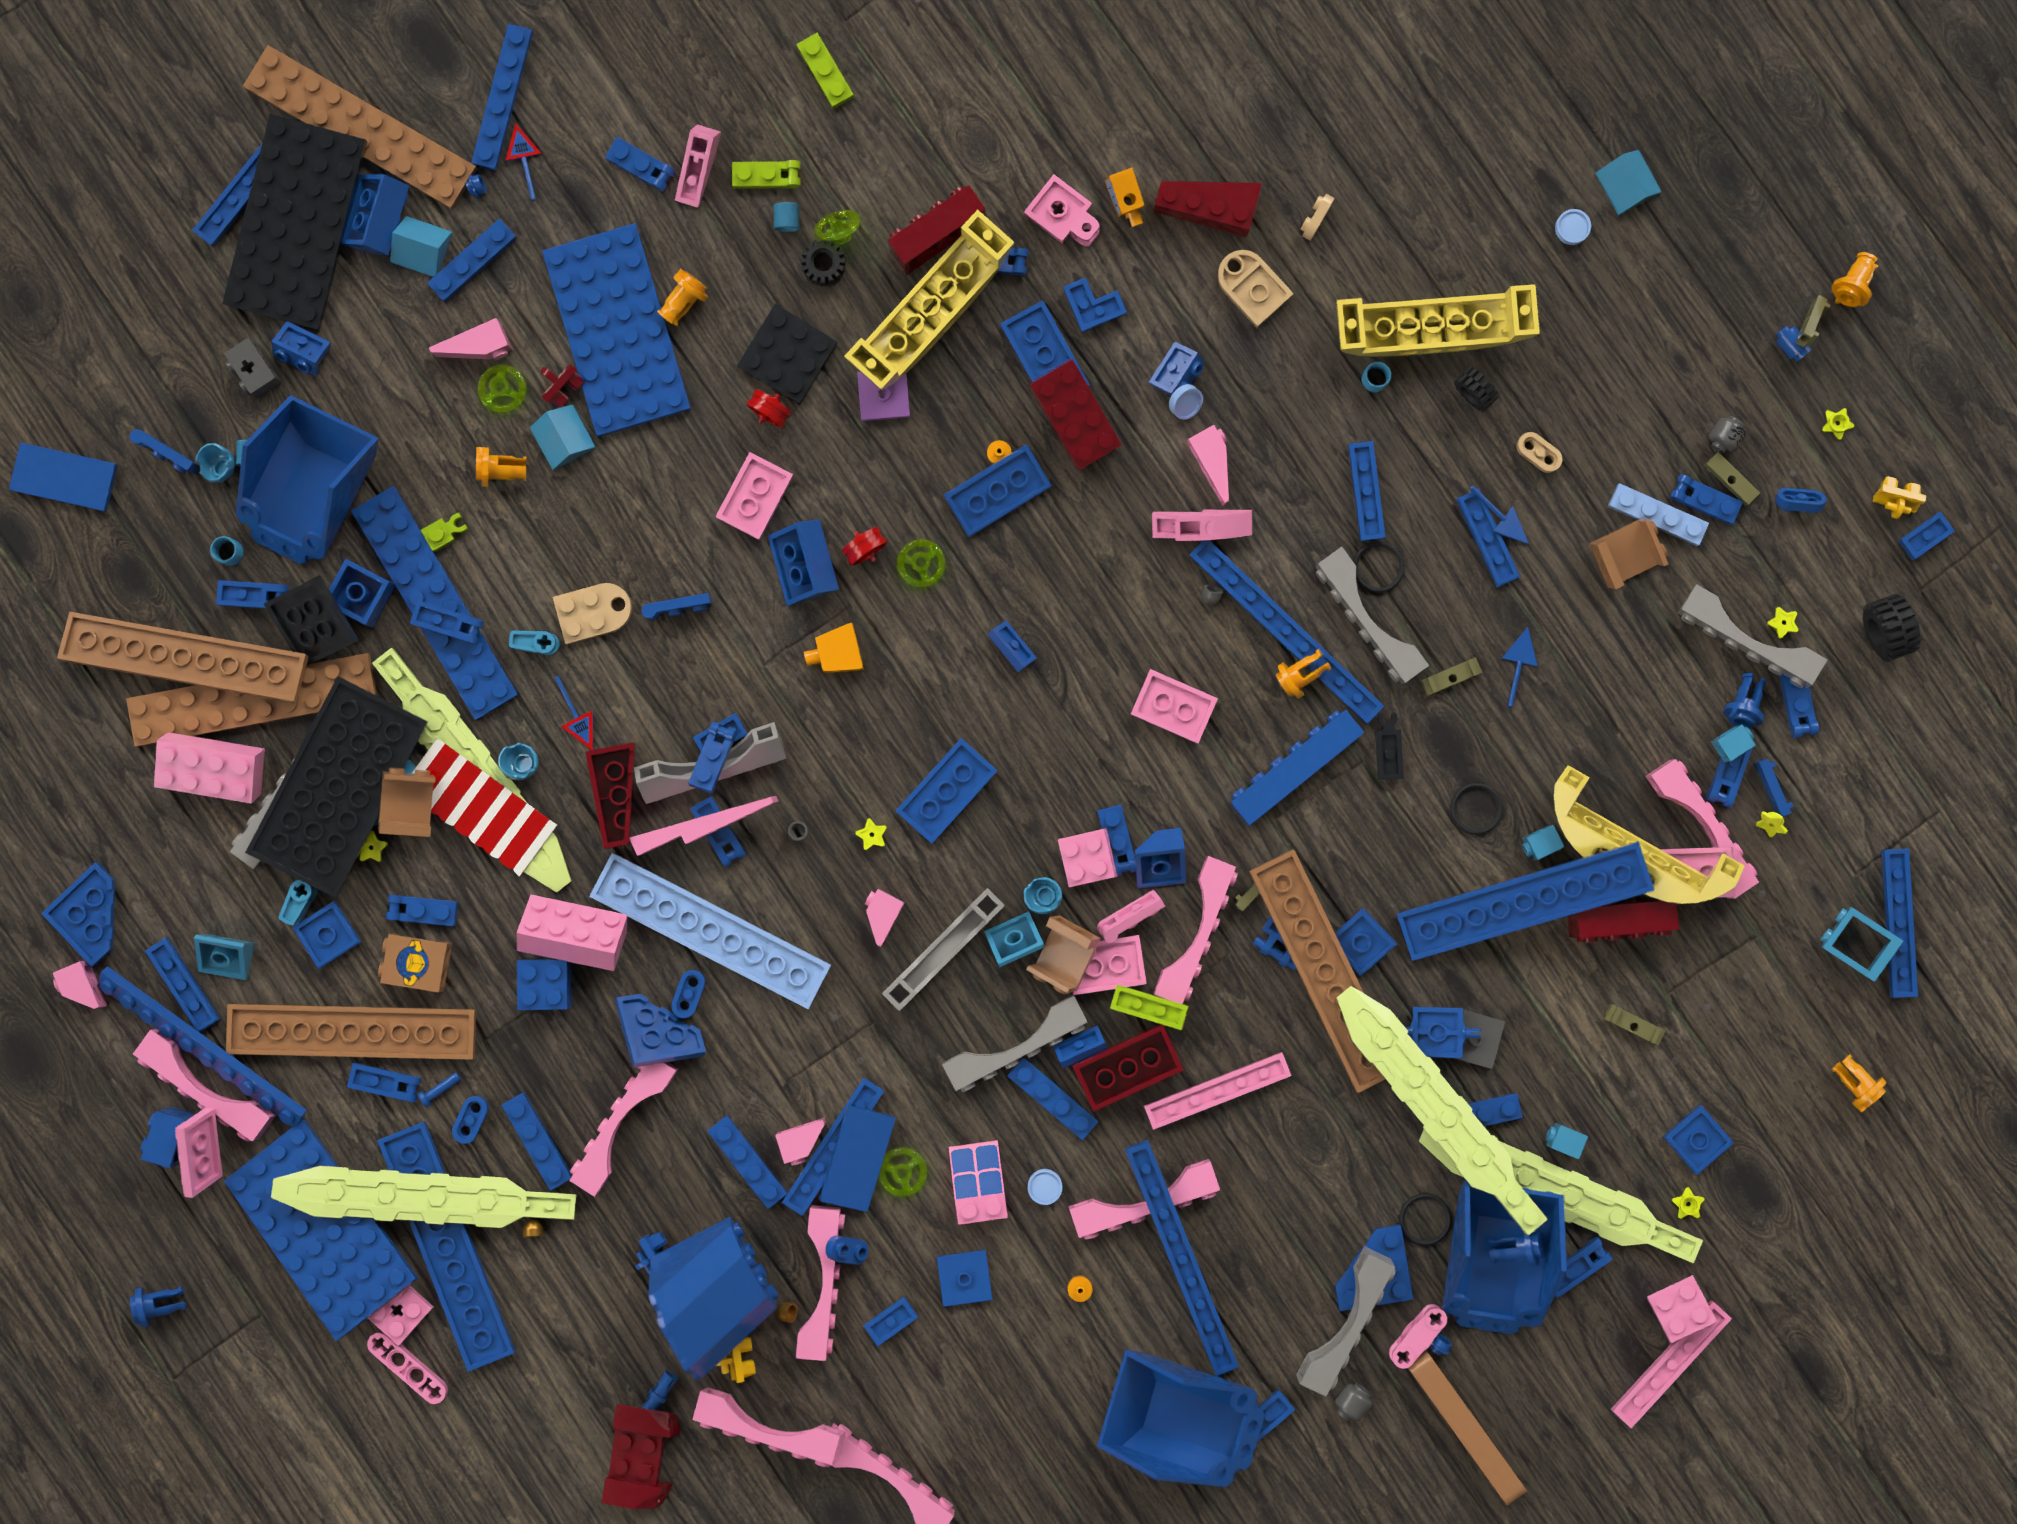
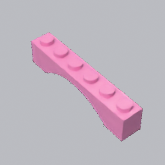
M1676 759L1668 760L1645 777L1659 797L1671 800L1684 807L1698 820L1709 837L1712 848L1733 847L1734 860L1745 865L1740 879L1735 886L1736 897H1727L1735 899L1759 883L1755 877L1757 872L1750 863L1747 864L1742 857L1744 855L1739 845L1732 843L1728 837L1730 833L1727 827L1722 822L1719 823L1714 816L1716 812L1709 802L1705 803L1700 796L1702 791L1686 775L1688 770L1681 761L1677 762Z
M1206 856L1198 877L1203 901L1202 920L1198 933L1184 955L1161 971L1153 994L1181 1004L1184 1001H1189L1193 988L1189 986L1193 978H1198L1202 965L1198 963L1202 955H1207L1211 942L1207 940L1211 932H1216L1220 919L1216 918L1219 909L1224 910L1229 896L1225 894L1228 886L1233 887L1238 873L1234 872L1235 866Z
M158 1029L150 1030L133 1053V1055L139 1058L137 1060L139 1064L145 1068L154 1069L158 1072L157 1076L164 1082H171L178 1087L177 1091L187 1098L192 1097L198 1102L199 1108L202 1110L206 1107L214 1108L215 1115L218 1116L217 1120L224 1126H232L238 1131L237 1135L245 1141L249 1142L251 1140L253 1142L260 1139L277 1116L270 1110L264 1109L258 1101L233 1100L220 1096L206 1088L188 1069L181 1055L179 1044L170 1038L164 1037Z
M665 1062L638 1067L641 1071L636 1078L632 1076L624 1087L627 1090L622 1099L618 1097L611 1107V1110L614 1112L610 1119L605 1118L598 1127L599 1136L596 1140L591 1139L585 1147L584 1152L587 1153L582 1162L577 1160L572 1167L570 1173L573 1176L569 1181L594 1197L600 1192L612 1173V1144L622 1120L640 1101L666 1090L679 1068L671 1063Z
M1209 1159L1186 1166L1176 1181L1168 1188L1174 1206L1178 1205L1179 1208L1192 1204V1199L1201 1197L1202 1200L1216 1196L1215 1192L1220 1190ZM1089 1199L1069 1206L1078 1237H1084L1085 1240L1098 1236V1231L1108 1229V1232L1122 1228V1223L1131 1221L1132 1224L1141 1222L1146 1219L1145 1215L1151 1214L1146 1201L1131 1205H1115Z
M818 1205L810 1207L808 1235L814 1242L820 1256L823 1270V1286L817 1308L798 1332L796 1358L826 1361L827 1354H832L833 1339H829L830 1329L835 1328L836 1314H831L832 1304H837L838 1289H834V1280L839 1279L840 1264H836V1261L830 1260L827 1257L825 1248L832 1236H839V1229L844 1230L845 1215L841 1214V1208Z
M710 1387L700 1391L693 1420L700 1422L699 1425L707 1429H714L716 1427L722 1429V1433L725 1435L746 1437L745 1440L749 1443H765L769 1445L768 1448L778 1452L786 1450L792 1452V1456L795 1458L806 1459L807 1457L815 1460V1464L823 1467H829L839 1461L846 1435L845 1431L824 1424L799 1432H784L771 1429L749 1417L737 1405L731 1394Z
M833 1423L831 1427L846 1432L839 1461L833 1464V1467L859 1468L875 1473L887 1480L907 1501L915 1524L950 1523L954 1517V1509H952L953 1505L943 1497L937 1498L932 1494L933 1491L929 1486L922 1482L920 1484L912 1480L913 1476L903 1468L898 1470L891 1465L892 1461L882 1453L878 1455L871 1450L872 1446L863 1439L858 1441L851 1436L852 1432L842 1424L837 1426Z

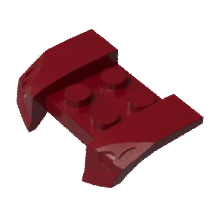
M617 1403L613 1422L615 1434L609 1475L605 1478L602 1503L630 1509H655L664 1503L673 1484L670 1482L659 1483L665 1437L671 1438L680 1434L677 1415Z

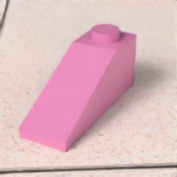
M696 125L690 130L675 201L699 207L715 159L720 131L701 125Z
M497 318L429 347L430 352L436 357L494 358L495 360L507 356V352L513 350L503 326Z
M1215 425L1189 438L1187 445L1221 505L1224 506L1229 501L1225 445L1227 439L1221 429L1217 430Z

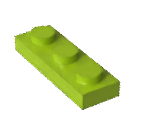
M818 33L796 44L833 109L854 98V94Z
M1121 985L1116 986L1110 1009L1179 1030L1183 1029L1189 1008L1187 1005Z

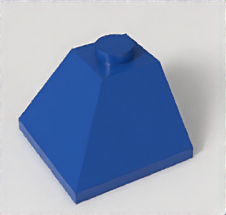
M1181 828L1157 830L1135 850L1137 888L1186 883L1185 846Z

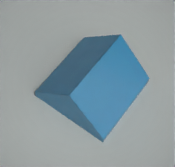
M1639 150L1621 155L1595 173L1618 216L1662 192Z
M406 216L392 232L390 262L434 277L440 271L453 232Z
M573 404L547 411L530 427L553 471L596 448Z
M1029 911L984 931L999 967L1045 947Z
M210 934L195 935L194 944L198 972L247 980L255 943Z

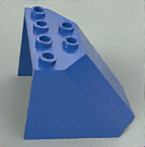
M290 395L243 444L236 516L241 523H246L252 530L250 535L256 543L266 546L270 550L288 557L298 564L305 563L312 558L316 560L324 558L376 457L379 438Z
M1465 1179L1458 1196L1442 1310L1447 1314L1454 1315L1456 1322L1461 1327H1471L1479 1330L1513 1334L1519 1332V1327L1529 1326L1531 1328L1540 1326L1567 1272L1564 1195L1522 1188L1547 1218L1543 1224L1534 1230V1232H1539L1543 1239L1544 1259H1539L1538 1266L1534 1267L1529 1265L1528 1260L1498 1261L1497 1264H1493L1489 1251L1492 1250L1489 1239L1495 1241L1504 1237L1523 1235V1230L1494 1195L1471 1187Z
M731 1216L652 1256L650 1259L649 1299L657 1313L660 1329L667 1338L685 1372L691 1373L696 1381L702 1379L777 1309L776 1298L779 1297L778 1292L773 1284H768L765 1279L767 1277L765 1268L761 1263H756L754 1259L756 1254L752 1245L745 1243L742 1238L744 1232L738 1222L734 1223Z
M1125 1350L1097 1447L1155 1480L1227 1487L1233 1482V1476L1240 1469L1244 1471L1251 1465L1253 1452L1256 1448L1260 1428L1265 1416L1263 1410L1258 1407L1256 1402L1258 1397L1252 1388L1144 1352Z

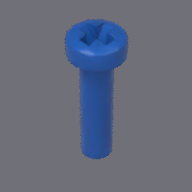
M455 1072L426 1093L424 1091L419 1092L418 1097L425 1107H429L432 1105L431 1100L462 1079Z

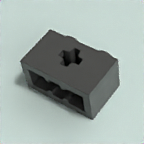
M249 337L224 353L228 359L225 362L227 367L234 375L238 374L241 379L239 385L247 395L251 394L259 398L282 383L256 342ZM252 365V366H253V367H252L253 372H252V373H249V372H250L249 366Z

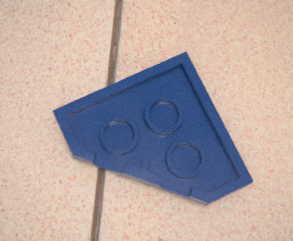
M95 862L41 913L91 967H95L113 950L115 879L99 862Z
M642 994L616 998L615 1004L633 1068L705 1055L706 1049L700 1029L693 1025L688 1026L678 1020V1016L663 1007L659 1008L650 1003L649 999Z
M1401 1225L1375 1228L1364 1246L1391 1258L1395 1265V1275L1392 1281L1387 1282L1385 1285L1383 1298L1375 1306L1413 1300ZM1363 1248L1359 1250L1346 1272L1335 1284L1339 1311L1351 1310L1355 1298L1353 1267Z

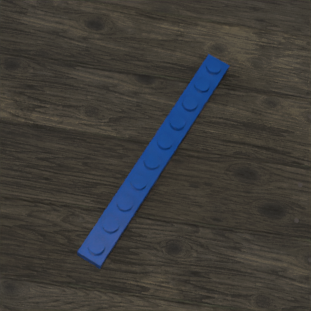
M1203 540L1189 555L1195 563L1299 661L1306 656L1313 655L1319 649L1323 653L1322 657L1307 665L1306 668L1312 672L1328 662L1332 670L1323 672L1318 679L1365 724H1368L1384 707L1382 703L1210 540Z
M108 966L100 973L97 986L105 994L111 995L124 1008L132 1010L145 1023L157 1028L164 1037L175 1041L185 1052L193 1054L203 1065L211 1067L224 1080L230 1081L237 1086L243 1094L251 1096L258 1101L264 1109L276 1114L282 1122L292 1127H297L301 1120L304 1119L307 1111L305 1108Z
M1148 1139L1125 1148L1215 1375L1218 1376L1238 1368L1239 1365Z

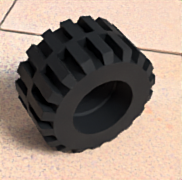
M1893 594L1867 603L1864 606L1863 624L1865 633L1873 650L1882 660L1889 662L1917 652L1920 649L1921 634L1917 618L1911 606L1902 596Z

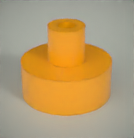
M1004 441L992 442L987 450L988 460L992 464L1009 455L1011 448Z
M1081 1275L1073 1277L1068 1283L1069 1296L1077 1302L1089 1299L1092 1294L1090 1280Z

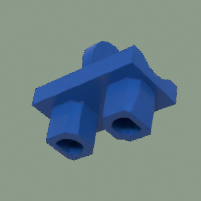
M661 1231L651 1236L647 1234L638 1241L644 1252L641 1250L636 1253L640 1263L635 1265L637 1270L644 1267L648 1275L650 1274L651 1257L658 1254V1249L668 1243Z

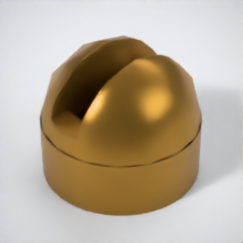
M529 1220L525 1223L523 1238L543 1236V1227L539 1221Z
M783 1302L776 1309L778 1319L783 1322H794L798 1314L797 1305L791 1302Z

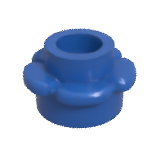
M479 174L475 176L469 175V181H466V186L470 195L481 198L482 194L487 193L482 177Z
M1438 1333L1429 1347L1439 1356L1443 1353L1448 1355L1452 1343L1444 1335Z

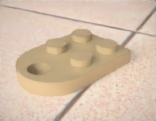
M1248 250L1234 251L1227 255L1220 264L1218 270L1220 288L1256 328L1294 294L1254 252ZM1232 260L1238 261L1241 265L1240 271L1231 272L1227 267L1228 262Z
M602 583L553 597L566 645L618 631L628 623L632 614V603L628 594L619 586L611 583ZM617 598H622L625 601V608L622 611H614L612 607L613 601Z

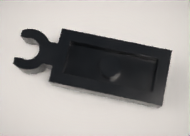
M1383 713L1378 714L1377 717L1379 725L1382 726L1381 731H1375L1378 780L1404 779L1401 730H1394V725L1397 722L1396 713H1391L1392 719L1389 723L1383 720Z

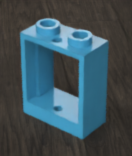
M1850 906L1847 910L1842 908L1835 918V921L1838 923L1833 930L1828 928L1821 937L1820 941L1823 942L1821 947L1875 982L1903 943V940ZM1853 916L1888 938V941L1868 969L1832 947Z

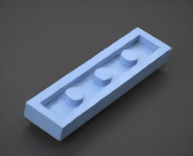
M1620 483L1616 486L1608 505L1609 508L1636 520L1641 518L1650 519V521L1655 523L1658 530L1695 546L1700 545L1709 524L1704 520Z

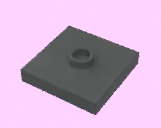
M1464 1010L1466 1028H1481V1033H1471L1481 1034V1039L1466 1038L1464 1058L1455 1059L1493 1069L1505 1021Z

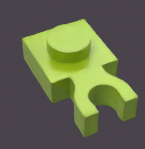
M459 512L454 514L447 523L441 518L421 529L433 552L456 541L453 536L455 533H464L469 530L465 524L459 528L456 527L457 520L463 518Z

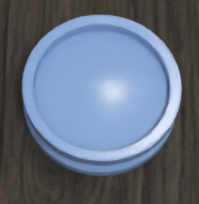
M1578 209L1565 211L1555 224L1557 237L1568 245H1577L1583 242L1591 230L1589 217Z
M1182 385L1174 391L1170 398V411L1179 419H1189L1200 410L1203 403V395L1193 385Z
M1040 1169L1029 1178L1028 1193L1038 1204H1052L1062 1193L1061 1179L1052 1170Z

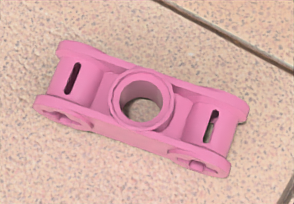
M1435 1304L1426 1305L1415 1319L1405 1327L1402 1334L1389 1349V1356L1397 1367L1409 1368L1420 1354L1431 1345L1434 1338L1447 1323L1445 1312ZM1433 1313V1314L1437 1315L1438 1320H1437V1321L1432 1320V1319L1429 1317L1430 1314ZM1399 1351L1406 1354L1404 1359L1397 1355Z

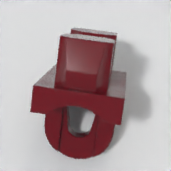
M570 364L558 377L548 368L543 367L540 373L551 381L552 384L541 395V398L547 403L550 401L561 408L569 399L560 391L561 387L566 383L576 391L584 381L575 372L577 369Z

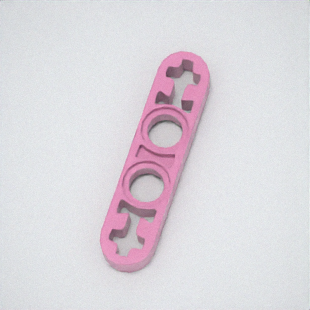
M382 1331L375 1332L369 1337L367 1342L368 1350L427 1402L437 1404L446 1398L448 1394L447 1384L402 1344L398 1346ZM375 1338L377 1340L383 1338L385 1340L383 1342V1345L387 1349H389L391 1346L394 1347V1349L388 1353L387 1357L384 1355V1353L387 1352V1350L384 1347L381 1346L380 1348H376L375 1345L377 1341L375 1340ZM394 1353L403 1354L405 1357L403 1365L397 1366L393 1363L392 1356ZM413 1369H420L423 1372L424 1377L421 1382H415L411 1378V1371ZM430 1378L432 1381L428 1384L432 1388L440 1387V1395L433 1397L431 1395L433 1390L428 1385L424 1389L421 1386Z

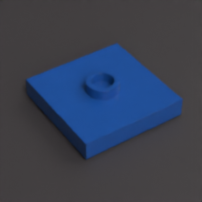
M336 901L331 902L292 927L318 969L323 968L362 943Z
M1364 907L1334 932L1350 966L1360 977L1397 945V942Z
M1700 1104L1662 1136L1695 1175H1698L1734 1144Z
M986 1249L937 1256L943 1307L992 1300Z

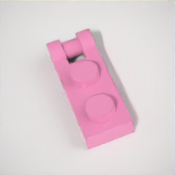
M1152 890L1101 920L1097 925V930L1106 942H1115L1118 934L1126 929L1134 928L1143 919L1156 915L1165 905L1158 894Z

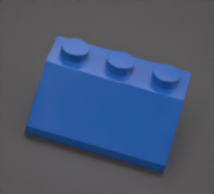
M360 174L342 245L375 255H389L392 232L401 222L400 215L403 205L408 199L407 191L409 185L385 174Z
M820 519L797 522L767 536L787 606L820 598L839 590Z

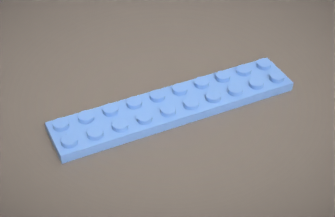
M615 853L611 854L589 896L807 1009L810 1008L831 967V964Z

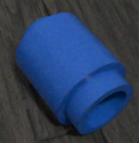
M1786 325L1776 334L1778 339L1775 343L1789 359L1793 358L1797 362L1812 348L1807 345L1802 347L1796 344L1800 331L1795 325L1791 328Z

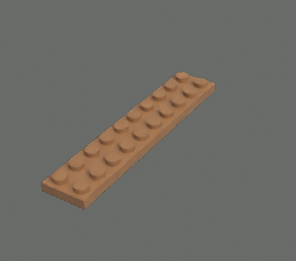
M269 45L265 48L243 85L246 90L303 123L366 139L367 145L364 159L452 210L467 187L466 181H469V175L472 174L474 176L477 171L475 165Z
M69 612L57 659L70 663L297 703L309 656L303 653Z
M365 653L307 665L297 703L197 685L126 698L134 746L140 747L156 744L157 740L168 732L194 737L316 714L322 707L337 676L377 695L370 654Z
M1292 849L1250 870L1249 873L1355 1091L1359 1093L1385 1080V1077L1372 1062L1370 1063L1352 1042L1336 998L1350 986L1362 993L1364 992L1295 850Z
M228 1004L226 1052L229 1054L475 1059L476 1009Z

